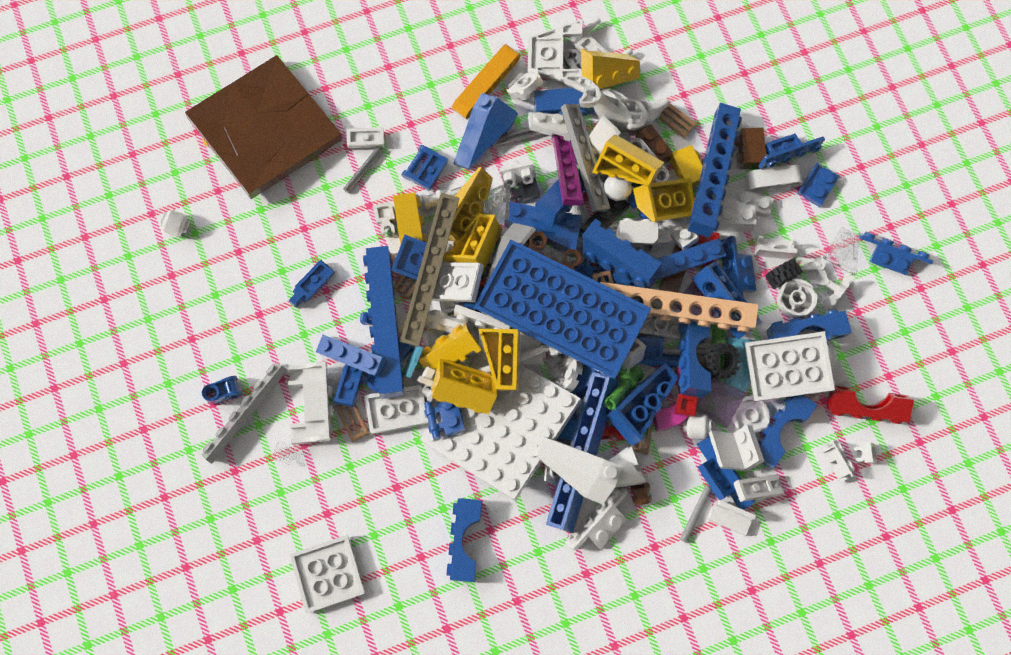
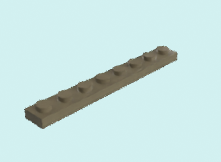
M444 193L440 194L400 340L402 343L420 347L460 200L459 197Z

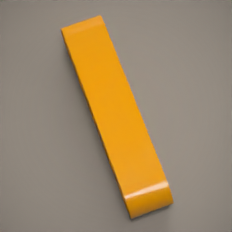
M504 44L457 97L452 105V109L466 120L469 119L481 93L490 95L517 64L521 54L509 45Z

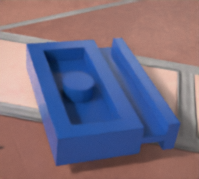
M816 163L797 194L804 196L806 200L820 208L840 176Z

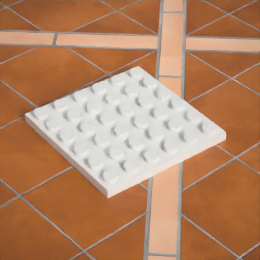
M482 350L470 368L480 369L489 365L488 359ZM519 364V391L497 390V397L489 415L476 413L465 407L460 408L466 431L447 437L444 430L439 432L440 439L433 440L432 434L429 433L427 428L420 440L516 501L542 462L535 456L542 437L556 441L582 400ZM441 415L436 416L437 423L442 422Z

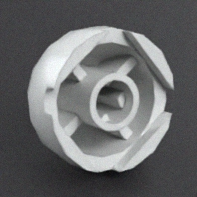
M793 279L783 284L777 295L778 308L788 317H805L817 305V293L815 294L814 287L807 281Z

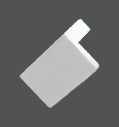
M717 500L713 504L708 521L746 536L752 520L756 519V515L724 501Z

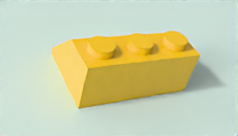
M691 178L655 182L649 186L642 185L633 189L637 208L652 222L689 217L692 214L695 197Z
M440 358L432 385V398L439 402L454 404L459 408L465 407L476 413L489 415L497 397V389L492 374Z

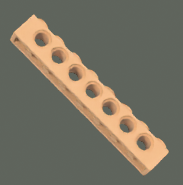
M600 282L632 299H641L644 305L651 308L647 318L657 316L662 321L678 319V322L683 324H690V321L698 322V325L703 327H710V324L718 325L719 329L730 330V327L738 328L737 331L749 333L750 330L756 328L759 304ZM659 301L662 304V308L655 310L652 308L651 303ZM674 303L679 304L681 312H673L671 305ZM691 307H699L701 314L698 316L693 315ZM711 310H719L720 318H713ZM731 312H737L740 315V320H732Z

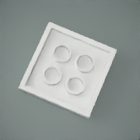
M348 535L289 554L306 614L366 594Z

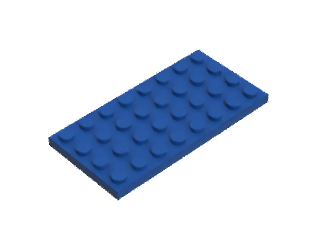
M510 239L474 306V309L513 329H518L521 333L614 380L651 311L650 307Z

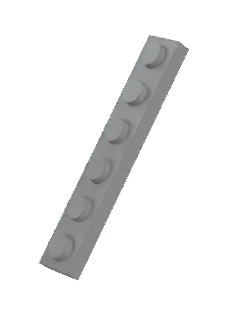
M564 104L561 106L563 118L592 212L607 211L611 208L600 173H592L596 165V159L579 104Z
M276 362L267 369L266 376L254 385L253 392L242 400L240 408L229 416L227 424L219 428L214 440L207 443L203 448L201 455L212 464L286 373V368Z

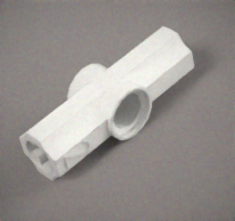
M432 310L428 313L425 328L434 333L442 334L444 332L450 334L455 326L459 324L464 325L465 323L457 320L455 317L448 316L445 312Z

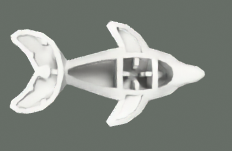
M568 75L564 77L566 85L583 93V96L579 99L580 107H594L599 119L605 116L620 132L639 131L650 124L653 125L657 122L661 112L670 104V101L666 98L637 101L629 99L615 90L602 88L600 91L593 81L583 76Z

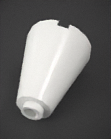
M633 446L625 448L608 460L623 466L615 488L646 483L643 469L637 459Z

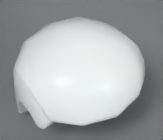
M608 176L604 183L605 193L614 201L626 200L632 192V182L626 181L623 178Z

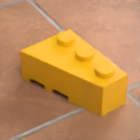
M478 214L464 230L465 234L459 240L456 239L453 242L454 246L448 253L445 252L443 260L449 263H481L484 265L483 274L502 231L496 216Z

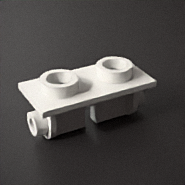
M834 440L832 441L833 446L830 447L829 443L822 446V453L825 455L828 463L834 460L837 461V464L831 466L837 479H840L842 482L848 479V474L851 477L854 476L853 471H855L852 462L850 460L846 461L843 456L845 450L841 443H836Z

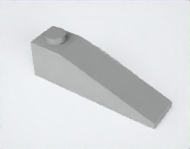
M513 223L509 228L506 226L500 233L501 239L495 250L481 293L510 239L525 246L532 233L536 230L534 227Z

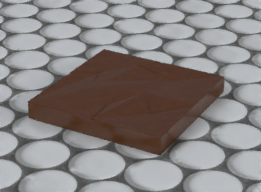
M278 55L185 111L187 119L250 199L258 196L342 141L341 132Z

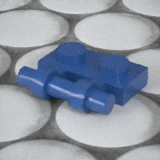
M437 401L438 407L433 408L432 402L424 403V414L428 418L429 433L432 434L433 440L440 439L439 432L444 430L447 437L466 431L459 407L448 402ZM441 415L442 422L437 423L435 416Z

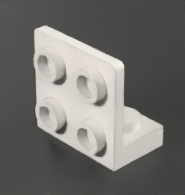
M746 425L733 434L719 431L709 432L720 468L749 471L764 462L752 425Z

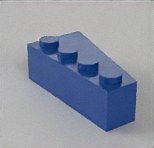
M508 201L504 221L505 227L509 228L513 223L534 227L536 229L535 232L540 231L545 234L547 238L546 244L552 246L553 249L561 250L565 253L570 249L576 250L582 215L566 212L560 223L557 222L552 228L532 218L535 206Z
M595 219L582 235L584 257L589 262H595L605 270L618 274L622 279H628L640 288L651 289L662 273V263L641 249L635 250L631 242L626 239L624 241L620 240L614 235L615 231L610 228L605 230L599 226L601 222Z
M666 362L655 368L618 403L614 410L605 415L631 446L642 441L644 433L650 427L654 416L660 410L661 404L678 379V376Z

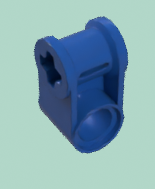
M236 375L207 384L202 389V397L212 405L236 399L242 396L243 393L239 390ZM212 390L217 391L214 398H208V394Z

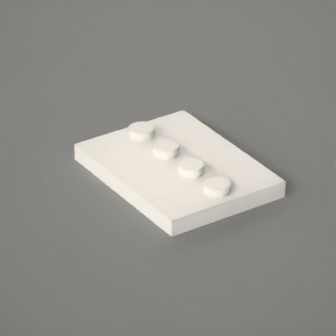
M825 331L745 343L754 401L835 390Z

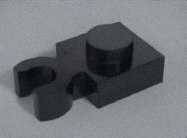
M536 178L533 179V183L525 184L521 181L518 182L519 188L511 187L506 189L507 194H515L509 198L510 202H516L520 197H522L523 202L541 197Z

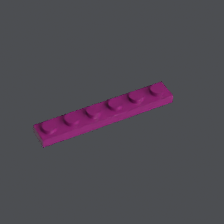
M554 134L552 135L562 204L582 206L583 196L571 140H563V136Z

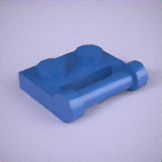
M420 145L418 153L407 170L402 172L401 176L430 191L449 160L430 148ZM428 156L417 175L413 174L423 157Z

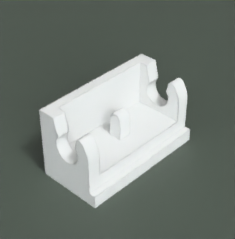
M758 236L755 238L754 256L793 259L797 254V248H795L797 239L788 241Z

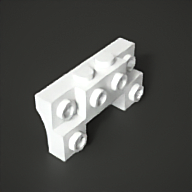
M326 361L288 366L290 374L288 385L290 387L303 386L305 423L290 424L292 429L291 444L299 445L331 441L330 422L331 417H334V407L330 405V398L333 397V388L328 383Z

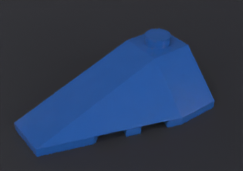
M481 93L472 109L453 162L454 165L470 170L485 155V151L491 145H495L498 142L497 139L503 133H507L511 129L518 116V112L497 97Z

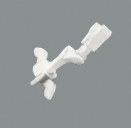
M796 258L798 263L803 264V267H801L803 272H818L821 281L817 282L816 285L820 287L826 286L834 292L827 299V308L831 310L855 279V276L844 277L838 286L827 278L825 272L826 265L823 260L820 263L810 258Z

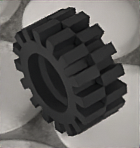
M793 258L769 271L765 277L772 289H776L786 282L795 279L803 273V270L796 259Z
M717 342L715 345L711 344V349H706L708 354L703 356V358H706L703 364L707 365L704 369L709 371L713 377L722 379L732 378V375L737 374L735 369H740L737 366L738 363L741 364V360H738L741 357L740 353H737L739 350L734 348V345ZM724 353L726 361L724 366L720 368L718 363L719 357Z

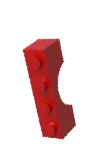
M834 385L835 390L829 391L827 408L834 415L844 416V414H851L852 417L863 419L865 416L871 417L874 421L887 419L895 424H902V422L910 423L914 399L909 395L888 393L881 402L865 405L857 400L855 391L850 387Z

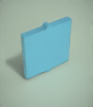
M413 347L402 372L403 377L411 378L422 353V347Z

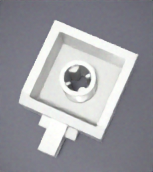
M626 218L620 220L616 231L617 238L622 241L628 240L632 243L635 250L641 249L647 254L654 250L655 245L669 244L671 239L670 231L658 229V222H652L650 219L634 221V219Z

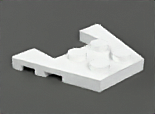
M577 19L574 23H566L557 29H548L529 36L528 70L536 69L540 76L563 83L565 76H582V69H563L564 38L583 37V19Z

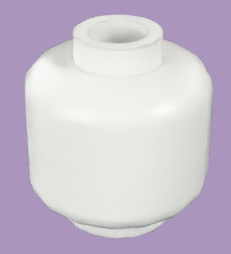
M170 210L168 213L164 212L160 226H162L163 232L180 237L182 233H187L190 223L187 222V215Z
M696 414V417H688L687 420L683 421V432H687L690 439H706L709 432L712 431V419H709L706 414Z

